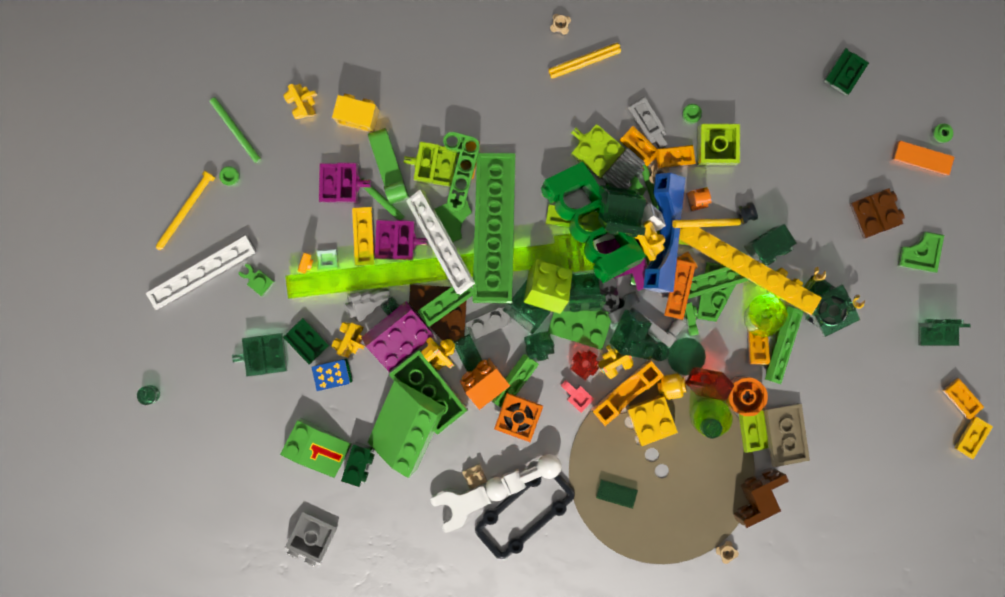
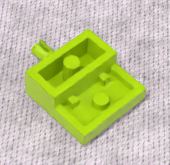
M597 124L585 135L577 127L571 132L580 140L571 156L578 162L583 161L586 167L599 178L605 174L625 150L620 143Z
M420 142L417 156L410 157L405 155L404 159L406 160L403 163L415 165L414 181L451 187L458 153L451 152L438 144Z

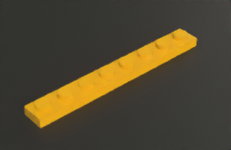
M680 228L679 240L805 313L812 315L822 298L701 228Z

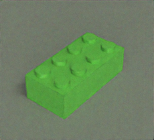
M420 349L389 375L393 380L397 379L446 407L435 430V433L438 435L467 412L468 408L439 371L432 365L431 361L428 362L424 358Z

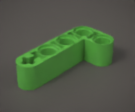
M383 128L368 133L389 203L394 204L409 199L387 129Z
M449 132L443 138L444 146L451 152L459 153V158L447 204L451 211L459 212L465 207L480 144L474 137ZM450 137H455L458 140V143L453 147L447 144V140ZM469 142H474L477 146L472 152L465 148ZM466 160L472 164L469 170L461 168L463 161ZM459 179L467 182L464 189L456 187V182ZM453 191L465 193L464 196H459V202L462 204L457 205V208H454V205L451 203V201L456 200L457 196L456 193L453 194Z

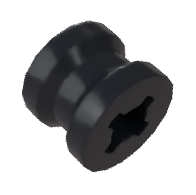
M753 202L747 203L746 206L736 207L737 215L742 225L746 224L749 220L755 221L758 219L757 210Z

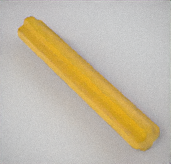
M616 42L548 69L551 78H556L620 53L621 47Z

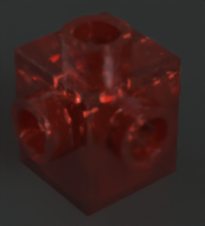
M582 350L581 353L577 351L571 359L573 363L569 369L586 381L590 375L594 376L599 369V366H597L599 361L596 360L598 356L590 350L587 352ZM587 360L588 365L583 367L582 363Z

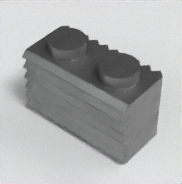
M626 148L601 179L617 193L621 191L626 192L632 185L630 182L634 176L639 177L644 171L643 165L645 162L629 148Z

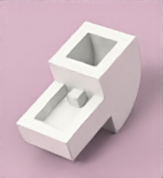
M642 195L635 199L637 213L632 217L637 223L642 226L646 221H651L656 231L666 226L663 214Z

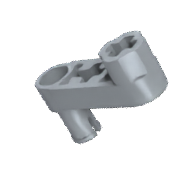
M633 307L631 308L630 316L621 321L624 326L634 333L641 326L669 348L676 341V336L686 325L682 320L675 318L667 330H662Z

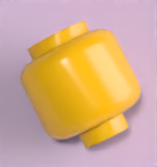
M678 373L664 375L661 378V383H658L659 394H663L667 400L682 398L684 393L687 392L685 378L681 377Z

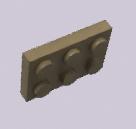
M797 403L764 409L772 467L810 461L802 404Z

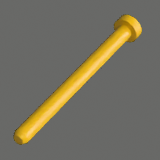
M203 171L202 175L204 177L156 244L158 250L164 248L210 180L212 182L215 180L216 177L208 171Z

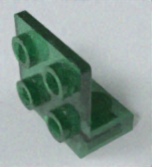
M925 319V323H918V345L959 346V327L971 328V324L964 323V319Z

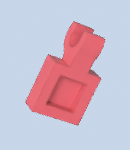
M566 380L561 384V387L570 394L567 400L581 413L594 400L580 385L575 389Z

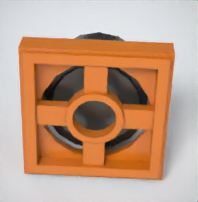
M507 392L494 429L531 442L543 405Z

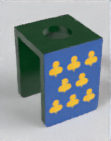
M347 358L311 367L317 391L348 385L353 382Z

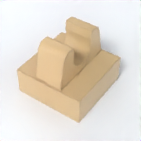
M480 463L462 471L469 489L487 482Z

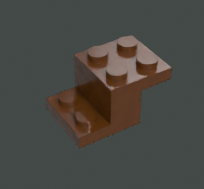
M769 468L764 470L762 475L758 477L752 476L747 478L745 483L741 484V487L750 506H742L737 509V512L733 513L736 521L745 528H748L781 512L772 490L789 482L786 474L775 468Z

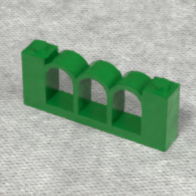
M583 161L545 179L541 187L543 196L551 204L555 202V210L561 218L571 221L569 224L570 233L575 240L585 243L584 254L591 263L595 264L593 266L594 273L602 283L611 280L643 261L646 257L645 253ZM583 189L591 201L590 204L582 208L572 209L565 204L563 198ZM597 210L606 224L591 232L582 229L578 219ZM611 232L621 248L609 254L598 252L593 246V241Z

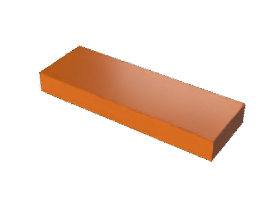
M898 141L892 160L948 176L950 175L955 157Z
M677 259L674 291L669 292L664 316L684 319L696 263Z

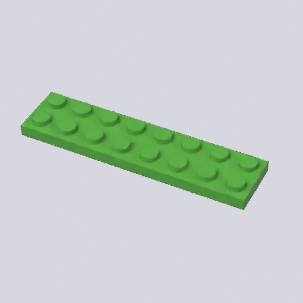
M515 153L478 154L473 303H512Z

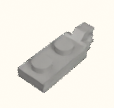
M644 97L628 107L647 140L651 144L655 142L658 148H665L668 145L663 137L666 135L665 128L647 99Z
M502 307L465 324L474 341L507 326L512 322L510 318L519 313L516 307L510 310Z

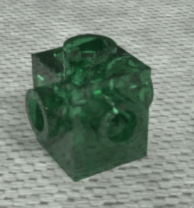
M549 331L524 337L525 349L529 359L537 358L539 362L549 359L548 355L555 353L554 342Z

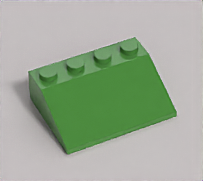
M395 379L367 443L393 470L409 478L418 469L446 407Z

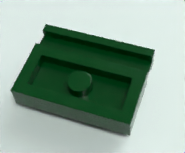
M845 48L823 82L830 84L831 87L848 96L869 62Z
M302 318L283 336L309 365L330 346L305 318Z

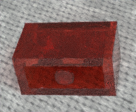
M693 367L685 382L696 395L722 401L727 400L734 387V384L723 372Z

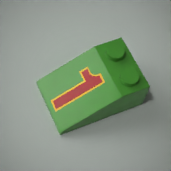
M300 418L297 420L280 455L297 464L335 478L352 443Z

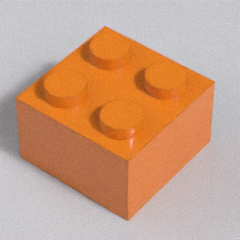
M490 358L479 362L477 368L472 372L465 373L460 380L465 393L479 410L510 386L504 375Z

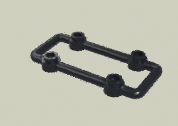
M560 474L554 480L567 493V496L562 500H555L551 505V510L519 538H511L508 548L503 552L497 548L482 529L487 525L495 524L498 521V515L530 487L539 486L541 477L524 483L526 488L509 495L496 508H490L484 512L483 519L475 526V533L496 558L504 560L512 553H520L523 550V544L556 515L562 516L565 514L566 506L573 501L575 492Z

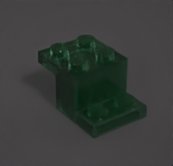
M600 185L599 193L602 196L598 221L607 230L606 232L610 234L622 232L630 237L644 236L646 227L641 222L646 199L637 190Z

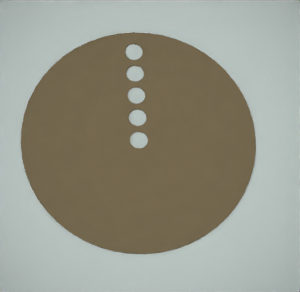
M661 379L635 397L628 404L629 407L663 395L659 394L658 383H661ZM685 381L687 392L684 393L682 398L666 399L678 433L650 444L639 446L635 442L636 434L634 430H629L625 426V419L629 417L627 412L619 414L609 424L604 426L591 410L581 424L572 445L569 460V482L575 492L573 500L578 513L598 540L616 553L632 560L649 564H675L700 557L721 544L738 526L739 522L736 521L733 513L737 512V509L742 506H749L741 484L745 483L747 478L755 476V462L753 452H744L740 420L728 405L715 394ZM649 448H654L659 453L658 459L654 462H649L645 458V452ZM660 464L666 465L669 469V473L665 478H659L655 474V468Z

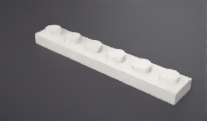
M420 189L406 202L457 294L461 295L474 285L475 282L426 193Z
M244 236L150 290L146 295L154 309L158 310L257 252L249 238Z

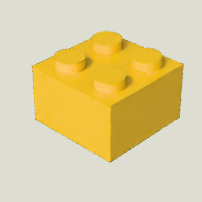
M344 93L343 96H337L332 118L338 124L374 132L380 110L372 100L363 98L360 101L355 99V96Z
M663 395L626 408L637 440L641 446L678 433Z

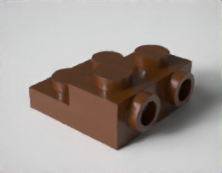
M890 188L850 203L863 239L904 224L902 221L905 219L904 213L901 209L897 208L895 203L898 200L897 195L894 191H890Z

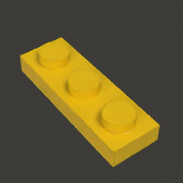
M372 207L352 208L355 266L375 265Z

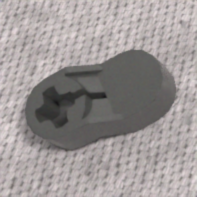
M611 279L605 283L599 280L598 287L603 309L611 312L615 311L619 306L616 280Z
M636 291L620 297L618 308L608 313L612 324L630 316L631 306L640 302Z

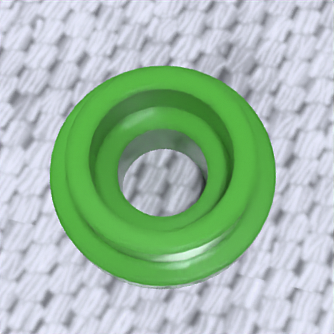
M943 123L935 127L933 135L938 142L946 143L952 139L954 132L950 125ZM942 130L947 132L946 136L942 135Z

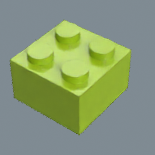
M700 124L697 127V165L735 166L740 163V124Z
M536 259L528 271L524 303L561 314L569 302L573 270Z

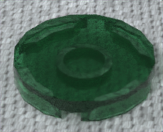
M688 337L676 340L668 348L667 360L671 369L685 376L693 375L700 371L706 359L705 350L701 343Z

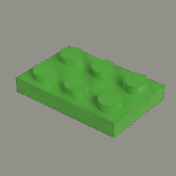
M569 300L561 314L553 312L547 333L602 350L611 323L608 316L609 312Z

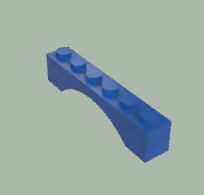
M673 173L656 174L654 195L666 225L660 229V234L665 237V242L663 243L665 249L657 254L656 259L651 261L645 269L643 289L655 292L674 291L680 228H673L672 222L673 220H681L686 178Z

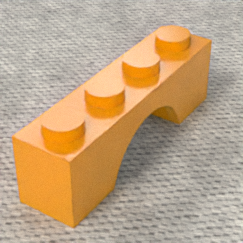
M648 360L591 410L606 426L635 397L652 387L664 375L651 360Z

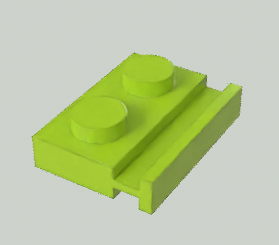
M761 410L754 416L739 414L744 452L749 453L769 448L764 410Z

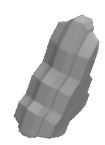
M388 288L353 292L348 294L349 302L345 303L344 307L350 318L354 317L356 321L360 322L372 313L377 306L385 303L390 296Z

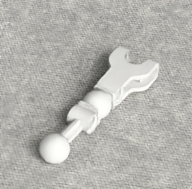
M547 454L539 459L537 466L521 473L516 469L502 475L501 478H491L486 484H481L464 492L448 488L433 495L430 498V502L433 506L445 504L452 509L453 516L442 525L443 531L447 533L462 527L469 513L492 503V501H501L507 495L526 488L524 483L541 476L549 479L555 478L561 472V461L555 455Z

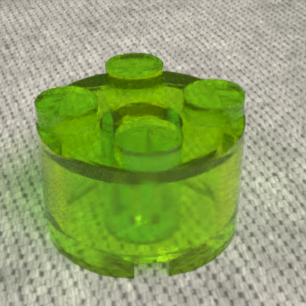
M774 294L760 295L753 299L746 308L744 324L753 335L770 337L776 334L786 322L788 317L787 309L784 303Z
M706 397L699 399L693 405L690 412V421L694 429L700 434L709 438H717L729 431L733 416L729 407L724 402L716 398ZM712 414L715 416L714 420L707 419L708 415Z

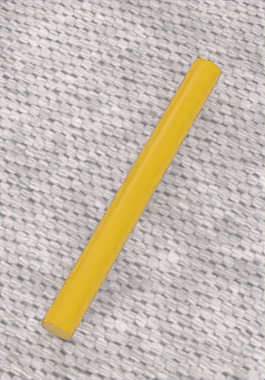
M740 218L673 220L672 222L673 228L739 226L741 224Z

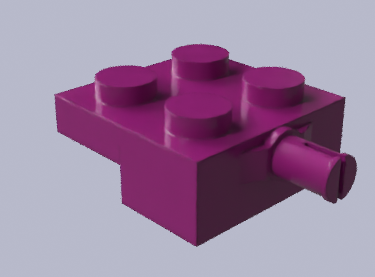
M320 163L319 202L358 203L360 187L371 188V184L364 183H372V180H360L359 165L357 163Z
M376 220L375 259L414 260L416 245L427 246L428 244L427 242H420L428 241L427 238L416 237L414 221Z

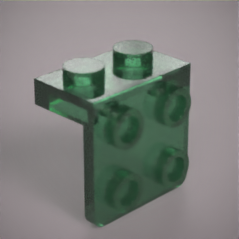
M595 273L572 274L569 302L565 306L564 312L602 310L606 303L605 294L600 295L599 278L596 277Z

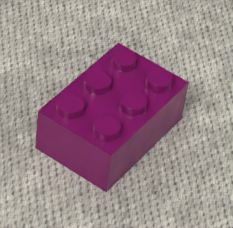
M405 301L361 338L366 348L390 372L424 345L429 337L432 338L434 334L408 302Z

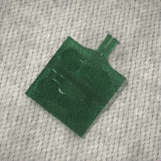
M283 333L242 338L243 354L232 355V358L240 357L239 359H232L233 363L245 362L246 377L288 371Z

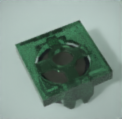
M843 284L819 295L822 299L813 314L810 315L813 318V323L816 327H819L823 337L861 320Z

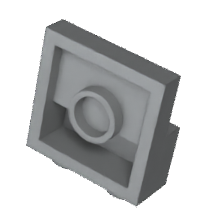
M302 512L285 546V550H288L287 554L297 559L298 556L305 558L304 562L313 567L316 564L320 565L337 528Z

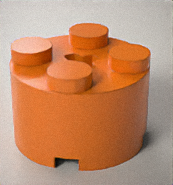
M748 376L736 377L729 381L725 389V401L728 407L740 415H757L767 404V390L757 379ZM745 393H748L749 397H746L745 400L743 398V395H745Z

